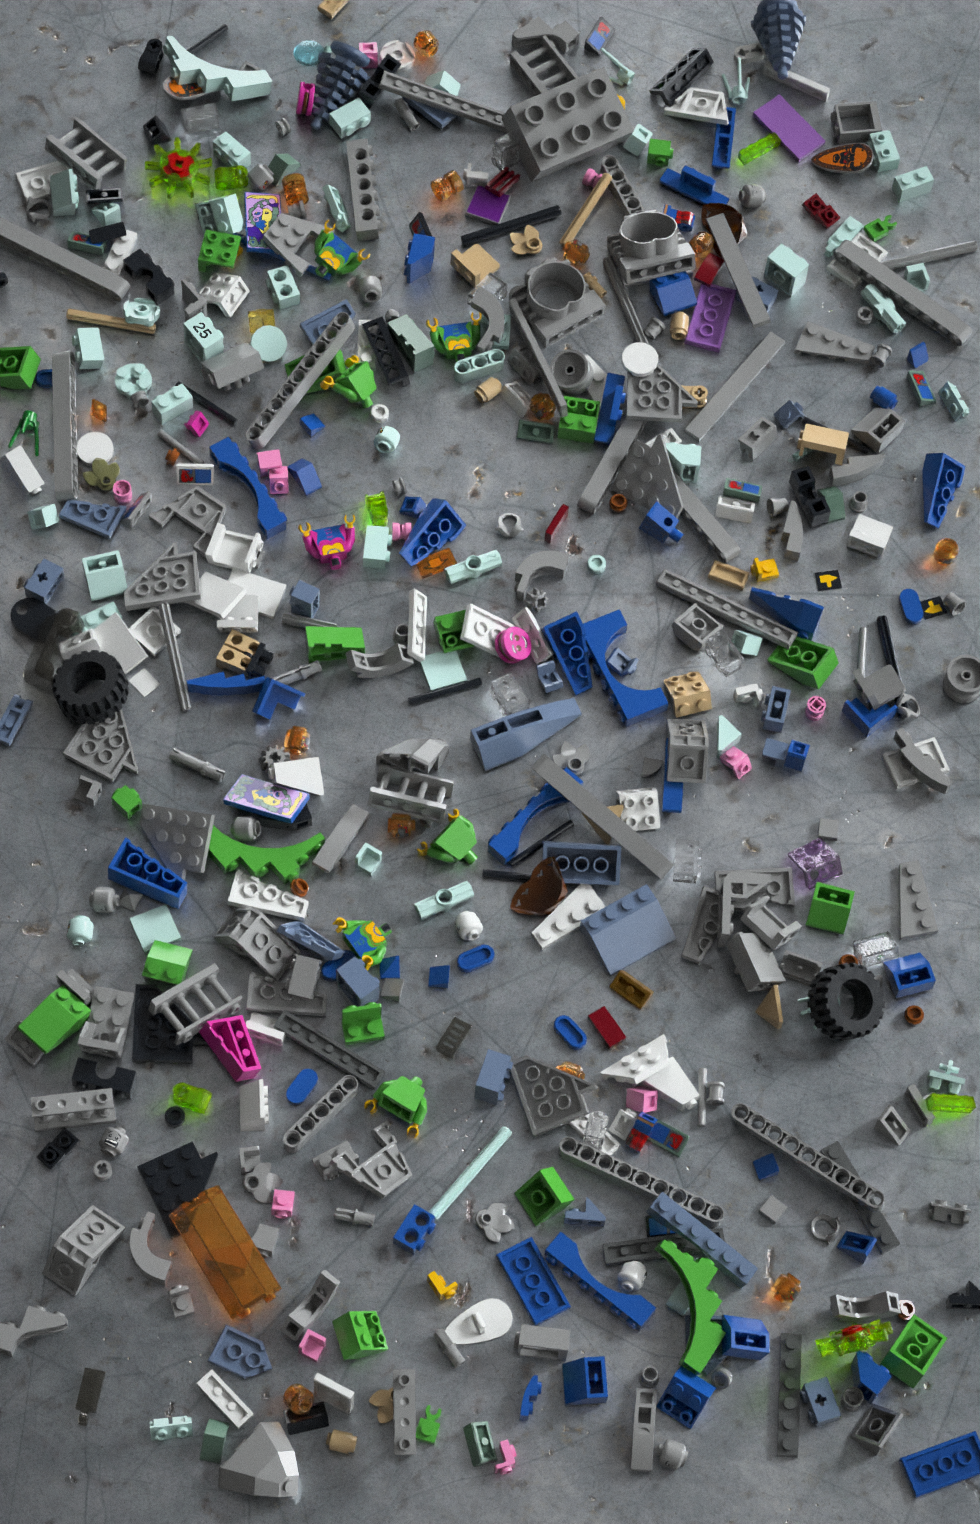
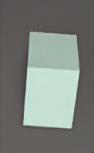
M445 70L426 76L424 85L458 96L460 83Z
M112 202L101 203L91 209L103 227L121 222L118 204Z
M719 715L717 721L716 758H720L727 750L739 743L741 733L723 715Z

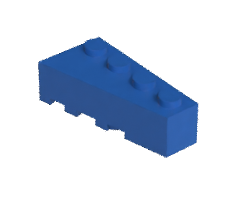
M125 837L108 866V879L179 909L187 895V882L170 869L164 868L158 860L149 857L144 853L143 849L134 846Z

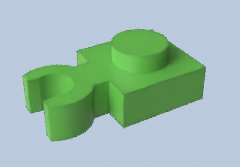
M888 215L884 221L878 218L864 226L863 230L873 242H876L887 236L889 230H894L897 222L889 223L892 216Z
M428 1405L425 1411L427 1419L420 1418L416 1430V1440L434 1445L440 1428V1423L435 1422V1420L440 1418L441 1409L439 1408L437 1414L432 1415L430 1413L431 1405Z

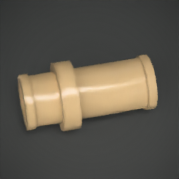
M590 272L583 276L585 283L589 285V289H594L600 298L607 294V291L597 282L598 279L592 276Z

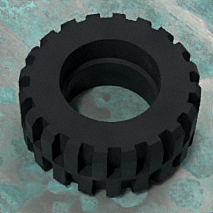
M86 650L81 651V654L72 655V658L69 660L66 659L62 663V667H58L56 670L57 675L55 674L52 680V691L62 713L73 722L77 721L79 724L87 722L88 725L95 724L98 721L102 723L105 721L104 719L115 716L114 713L122 709V704L126 703L129 694L128 680L116 658L104 651L99 653L98 650H91V652ZM104 680L103 685L95 692L86 695L77 694L78 690L87 682Z
M844 963L824 969L816 975L815 980H812L810 984L812 989L808 990L807 996L810 997L807 1002L808 1008L810 1007L811 1010L809 1014L811 1019L814 1018V1024L817 1029L821 1028V1033L825 1036L829 1035L831 1039H839L840 1041L855 1039L873 1032V1028H877L880 1024L879 1019H882L884 1014L882 1008H885V1001L882 998L884 992L879 987L881 986L879 980H875V975L871 971L867 972L868 969L866 967L859 966L857 963ZM841 985H844L851 992L854 999V1012L850 1019L842 1013L838 1004V992Z

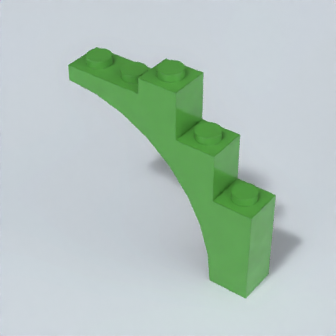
M213 825L208 856L224 874L236 870L239 864L251 876L253 875L257 878L265 876L269 869H271L285 885L299 877V865H304L314 853L318 854L325 843V837L318 833L310 839L293 846L260 848L235 841L220 832Z
M663 1240L658 1243L655 1250L677 1272L685 1288L690 1308V1334L686 1349L678 1364L698 1375L702 1372L726 1334L722 1330L721 1325L714 1321L710 1322V1319L722 1302L716 1292L706 1289L718 1268L714 1266L715 1263L706 1257L693 1261L694 1258L690 1254L682 1253L678 1250L675 1243Z

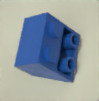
M414 233L413 240H409L408 255H406L404 262V276H407L406 283L410 284L431 272L434 260L435 237Z
M921 953L883 962L895 999L930 990L936 982L930 963Z
M722 1315V1330L726 1332L722 1339V1355L761 1360L770 1353L769 1332L762 1320Z
M858 1350L851 1362L854 1387L859 1388L863 1392V1399L871 1405L886 1387L892 1376L886 1367L876 1364L871 1355Z
M605 1356L584 1357L562 1364L565 1405L607 1402L608 1390Z
M680 1366L656 1407L691 1429L716 1388L683 1366Z

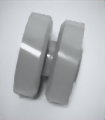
M573 349L563 350L556 354L549 367L559 389L570 395L586 391L594 378V371L590 362L582 353Z
M960 655L949 663L943 679V689L953 701L970 703L980 697V659L977 657Z

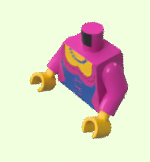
M346 515L344 516V521L347 523L346 527L345 524L310 531L311 526L306 522L307 529L303 531L301 524H299L298 530L304 535L302 538L306 551L315 559H319L321 564L330 563L332 570L340 569L342 567L341 560L347 559V553L351 552L355 542L354 515L352 522H347Z

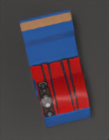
M664 205L663 213L675 219L679 231H692L695 221V215L692 212L671 209V205Z
M641 1112L635 1121L625 1146L640 1153L658 1119Z

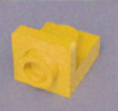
M754 558L750 569L752 576L756 577L757 582L779 578L774 558L764 561Z
M435 1271L427 1275V1282L439 1301L444 1298L446 1300L450 1299L456 1294L455 1291L458 1287L456 1282L445 1287L446 1282L441 1275H437Z

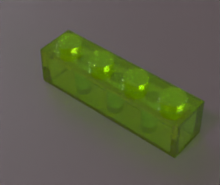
M775 132L770 133L754 144H750L745 149L742 148L739 151L738 159L743 165H746L779 147L781 139Z
M932 1093L925 1099L928 1111L971 1113L976 1108L974 1097L968 1095Z

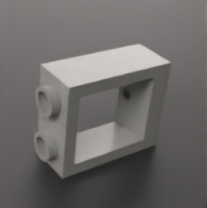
M876 101L836 104L833 112H831V122H834L835 125L833 130L834 137H837L838 144L867 142L869 134L882 131ZM868 115L870 129L843 131L840 118Z
M521 1324L520 1331L516 1330L514 1348L517 1349V1355L566 1361L570 1330Z

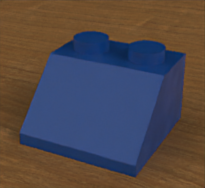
M686 271L650 279L649 292L664 316L697 305L692 283Z

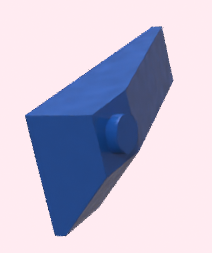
M927 453L922 470L924 522L936 529L940 527L947 513L949 502H952L955 497L953 494L956 488H960L966 467L945 453Z
M433 498L421 512L399 554L412 567L428 557L431 552L439 550L447 542L455 540L467 525L445 499Z
M752 587L749 599L781 625L798 632L797 637L812 641L821 620L823 606L806 599H800V601L791 600V597L788 595L778 597L771 591Z
M576 611L542 627L541 631L575 696L592 688L586 632L578 612Z

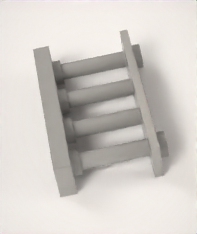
M546 35L542 37V47L525 56H520L517 51L510 54V65L535 96L548 91L546 87L565 77L568 81L579 78L555 48L553 41L549 40ZM544 53H547L551 60L534 69L527 65V62ZM555 65L561 71L544 81L539 80L536 76Z
M77 117L74 118L73 130L62 138L57 139L52 134L46 137L45 150L65 167L72 169L73 173L93 190L101 188L102 176L113 168L118 167L122 172L126 171L127 158L125 155L116 150ZM78 135L85 140L72 150L65 146L67 142ZM90 146L97 150L96 153L86 160H82L77 156ZM103 156L110 161L98 171L90 166Z
M379 764L377 781L381 782L379 788L371 786L367 806L443 824L447 804L442 803L444 797H452L454 781L414 771L408 773L401 768ZM388 783L398 785V792L386 790ZM406 789L418 790L416 797L405 795ZM425 793L437 795L435 802L424 799Z
M215 963L155 997L150 1002L148 1010L151 1014L163 1013L177 1030L174 1041L176 1045L181 1042H188L193 1035L201 1030L207 1021L222 1019L230 1013L233 1015L241 1008L243 997L240 995L232 1000L217 981L219 968ZM206 984L211 985L225 1005L216 1009L203 993L201 987ZM189 994H195L210 1014L200 1018L186 1001L185 997ZM179 1003L194 1023L184 1028L169 1009V1006Z
M112 1088L31 1097L32 1117L34 1118L36 1132L59 1130L64 1127L76 1128L116 1123Z
M415 1369L393 1370L394 1455H416Z

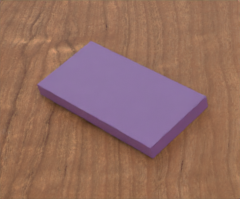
M780 94L753 112V117L798 162L825 145L826 141Z
M701 284L697 296V305L694 307L684 344L720 352L736 290L711 284L709 288Z

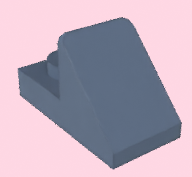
M588 1197L585 1200V1212L577 1208L565 1210L564 1224L604 1227L606 1217Z

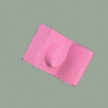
M377 42L359 43V50L370 58L369 65L360 68H377Z
M274 1189L271 1215H275L276 1218L280 1219L292 1217L295 1192Z

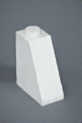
M21 445L0 459L2 465L25 495L31 493L33 496L42 490L41 486L45 483Z
M319 757L270 764L268 776L269 779H272V783L315 796L324 795Z
M673 1056L669 1058L668 1066L639 1083L640 1086L657 1090L659 1098L680 1111L685 1108L689 1110L697 1105L699 1093Z

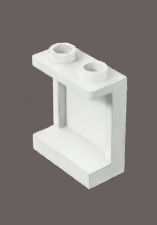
M217 523L205 553L207 563L250 573L252 567L256 566L257 554L263 548V541L261 540L260 533H256L254 537L228 531L224 524Z

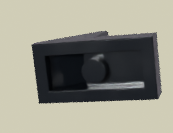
M968 1281L966 1284V1296L963 1293H952L946 1300V1309L980 1310V1290L971 1281Z

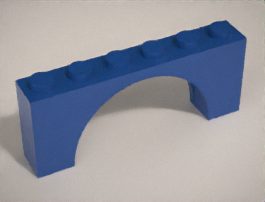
M620 609L583 623L586 632L588 659H591L593 663L592 667L595 674H599L601 686L604 691L607 690L611 705L616 707L619 721L623 722L625 727H629L666 712L669 703L661 687L652 690L629 688L618 682L607 668L605 653L615 639L627 631V623Z

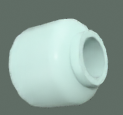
M383 426L378 430L373 440L374 446L381 453H392L400 441V435L394 428Z
M74 916V918L69 920L66 937L72 941L73 945L83 946L84 943L91 941L94 924L86 916Z

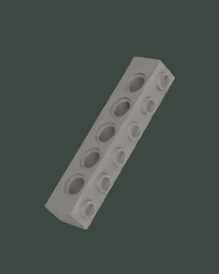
M367 138L346 141L357 240L379 239L378 231H382L381 221H377V216H380L379 205H375V201H378L377 190H374L373 187L377 186L376 176L372 175V171H375L374 160H370V156H373L372 145H368Z

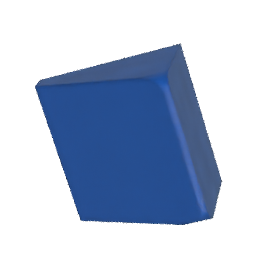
M921 342L909 350L907 360L913 368H917L929 360L925 342Z
M314 413L300 418V426L310 437L325 428V425Z
M405 497L399 513L418 519L426 507V503L421 497Z
M450 965L430 967L428 987L448 988Z
M773 1153L752 1162L759 1181L776 1176L779 1173Z

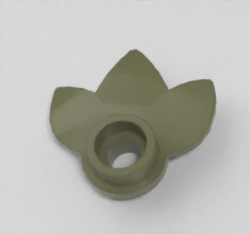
M95 458L92 463V470L84 472L83 478L90 486H98L102 491L108 492L113 489V485L116 482L115 479L120 474V468L117 462L108 465L104 459ZM104 480L110 481L107 484L103 483Z

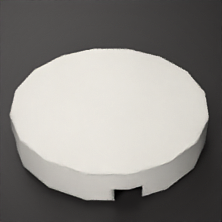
M394 40L382 47L380 61L388 53L402 63L397 73L407 71L412 67L415 53L408 43Z
M636 342L625 348L622 354V365L633 376H648L653 373V370L658 365V354L651 345Z
M87 433L77 443V455L80 461L87 466L92 467L95 458H102L108 463L113 456V443L103 433Z

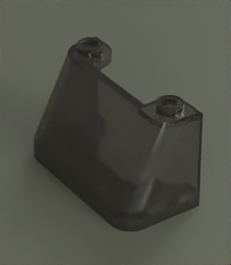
M64 608L49 614L45 618L23 669V678L28 684L53 693L54 666L50 662V658L60 636L69 639L73 633H82L85 625L78 611Z

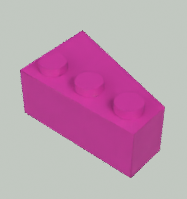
M243 1015L207 1021L199 1031L235 1082L253 1079L262 1069Z

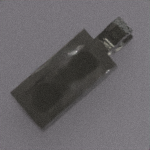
M85 1367L75 1406L76 1410H81L78 1417V1425L87 1426L90 1412H97L106 1375L105 1371Z

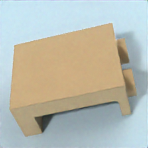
M806 424L805 430L800 431L797 449H800L799 456H803L804 448H810L837 454L835 464L842 465L849 432Z

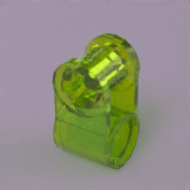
M242 165L216 168L214 170L216 189L224 191L247 187L249 184L247 168Z
M384 491L374 495L365 494V503L373 526L385 527L388 523V508Z
M183 1082L174 1086L173 1102L176 1105L196 1113H206L212 1098L210 1091Z

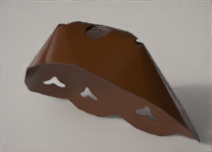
M723 203L703 205L701 219L704 227L710 233L706 218L724 213L737 245L747 236V229L742 214L734 207ZM711 233L712 246L715 252L722 257Z
M554 857L541 861L532 871L530 880L517 889L510 905L512 910L521 914L548 916L566 897L568 890ZM542 870L543 875L537 877V875L540 874V871ZM528 888V894H522ZM518 899H519L521 905H519V906L516 907V904H518Z

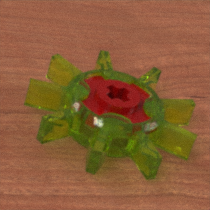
M175 137L174 150L166 152L158 144L154 146L155 153L161 157L160 162L145 161V170H154L160 173L149 180L150 187L153 188L163 182L167 184V199L173 197L175 188H185L188 196L193 198L194 189L191 184L195 181L208 186L210 184V177L199 173V169L213 167L212 158L197 160L195 156L201 150V143L199 142L190 151L181 149L180 139Z
M880 1319L870 1323L857 1324L856 1322L852 1326L838 1331L831 1330L829 1331V1337L816 1339L815 1341L821 1357L835 1352L839 1356H843L848 1353L868 1350L876 1342L888 1341V1335L893 1334V1329L890 1321L881 1323Z

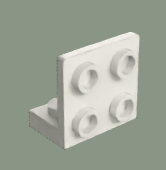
M213 273L200 290L199 295H203L207 303L217 304L225 317H231L250 290L240 276Z
M859 514L853 529H851L846 546L881 558L893 526Z
M244 595L224 619L220 618V620H217L218 630L220 632H231L232 629L238 632H258L259 596Z
M654 787L616 791V799L620 805L624 806L621 820L634 831L660 828L658 793Z

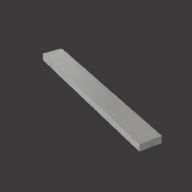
M387 71L383 73L379 85L380 89L508 133L501 119L505 114L504 112Z
M724 213L706 218L753 328L771 323Z
M516 298L510 299V313L560 416H568L567 403Z
M770 332L685 428V433L700 442L785 345V340Z
M666 569L663 570L656 581L655 586L690 603H696L697 606L788 650L797 637L798 632Z

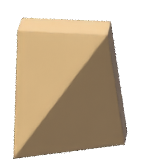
M773 985L755 1013L775 1028L780 1029L783 1024L779 990L778 985Z

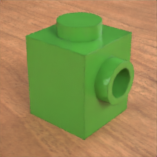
M650 139L647 163L668 166L669 159L673 158L674 150L670 148L671 141Z
M125 785L122 788L116 789L112 794V805L128 820L142 808V800L133 788L129 789Z

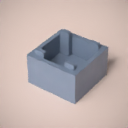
M355 956L336 970V984L350 1002L359 1007L379 1000L380 981L377 977L373 978L365 969L363 960H358Z
M488 1049L475 1086V1099L497 1105L498 1101L503 1100L504 1094L501 1092H504L505 1080H509L512 1074L509 1071L513 1066V1062H510L511 1056Z

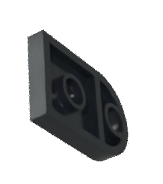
M36 598L19 600L14 604L10 613L13 627L47 651L54 646L72 624L71 620ZM25 608L27 612L21 615L17 613V610Z

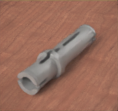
M316 660L304 666L299 665L297 669L272 679L288 685L300 679L305 680L308 676L322 672L319 661Z
M173 748L169 755V759L200 772L204 777H211L218 782H222V779L225 777L226 771L214 767L208 761H201L176 748Z

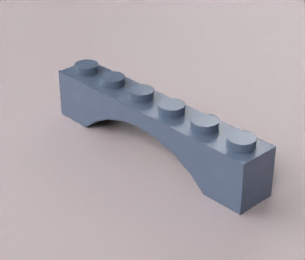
M661 1192L646 1210V1213L658 1223L676 1232L701 1250L739 1288L744 1287L758 1270L755 1265L664 1192Z

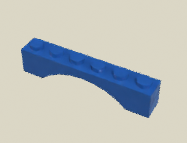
M227 437L209 447L210 457L219 470L239 478L253 493L258 506L257 526L268 540L286 530V515L283 511H279L273 497L270 498L266 486L259 482L256 471L250 469L247 458L239 453V447L236 442H232Z
M566 767L564 771L583 786V781ZM546 783L541 788L540 794L537 797L533 796L523 810L517 811L511 822H506L498 835L494 834L489 839L488 852L505 866L509 860L518 854L519 840L528 822L540 811L550 806L570 801L550 784Z
M562 1232L545 1249V1259L551 1265H557L561 1268V1272L567 1278L571 1279L572 1277L578 1282L577 1285L582 1290L591 1292L593 1298L598 1303L606 1304L610 1312L616 1317H622L626 1325L631 1329H637L640 1332L655 1314L656 1307L641 1295L619 1293L598 1282L584 1266L578 1253L577 1244Z

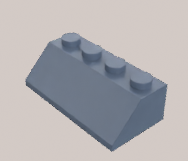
M543 841L542 861L546 858L554 857L565 883L620 884L621 845Z

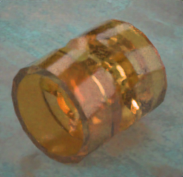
M455 170L447 172L443 175V178L438 177L432 180L430 184L435 197L440 202L451 197V194L456 195L464 190L463 182Z
M293 173L282 179L283 191L285 192V200L288 206L299 203L300 200H303L304 205L309 201L305 178L302 174Z

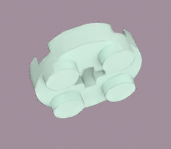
M134 298V302L129 303V300L125 302L123 315L125 321L129 324L135 323L150 327L159 319L160 307L159 305L156 306L155 302L151 299Z
M141 363L127 364L117 369L115 386L121 395L123 394L130 399L131 395L138 391H145L147 394V391L152 386V377L149 370L145 368V365ZM133 378L137 379L136 384H132L129 381Z

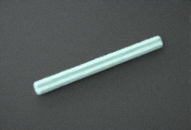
M503 1126L431 1208L429 1213L435 1216V1220L441 1217L511 1136L512 1132L507 1127Z

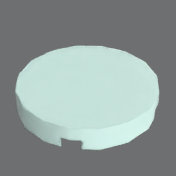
M268 325L262 326L254 332L251 337L250 346L259 352L262 361L272 362L283 356L286 351L287 340L279 328Z

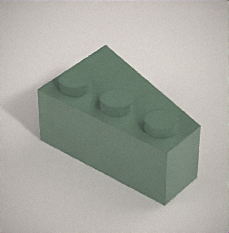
M405 314L387 323V328L394 344L413 373L433 365V358L435 356L434 345L417 327L413 319H410Z

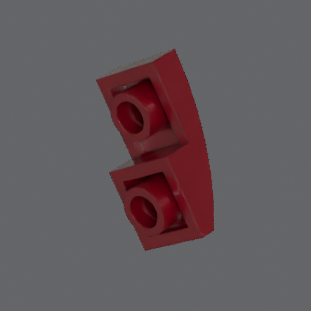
M817 193L802 204L804 209L826 229L840 219V216L830 204L827 206Z
M709 252L694 276V280L710 288L724 265V260Z

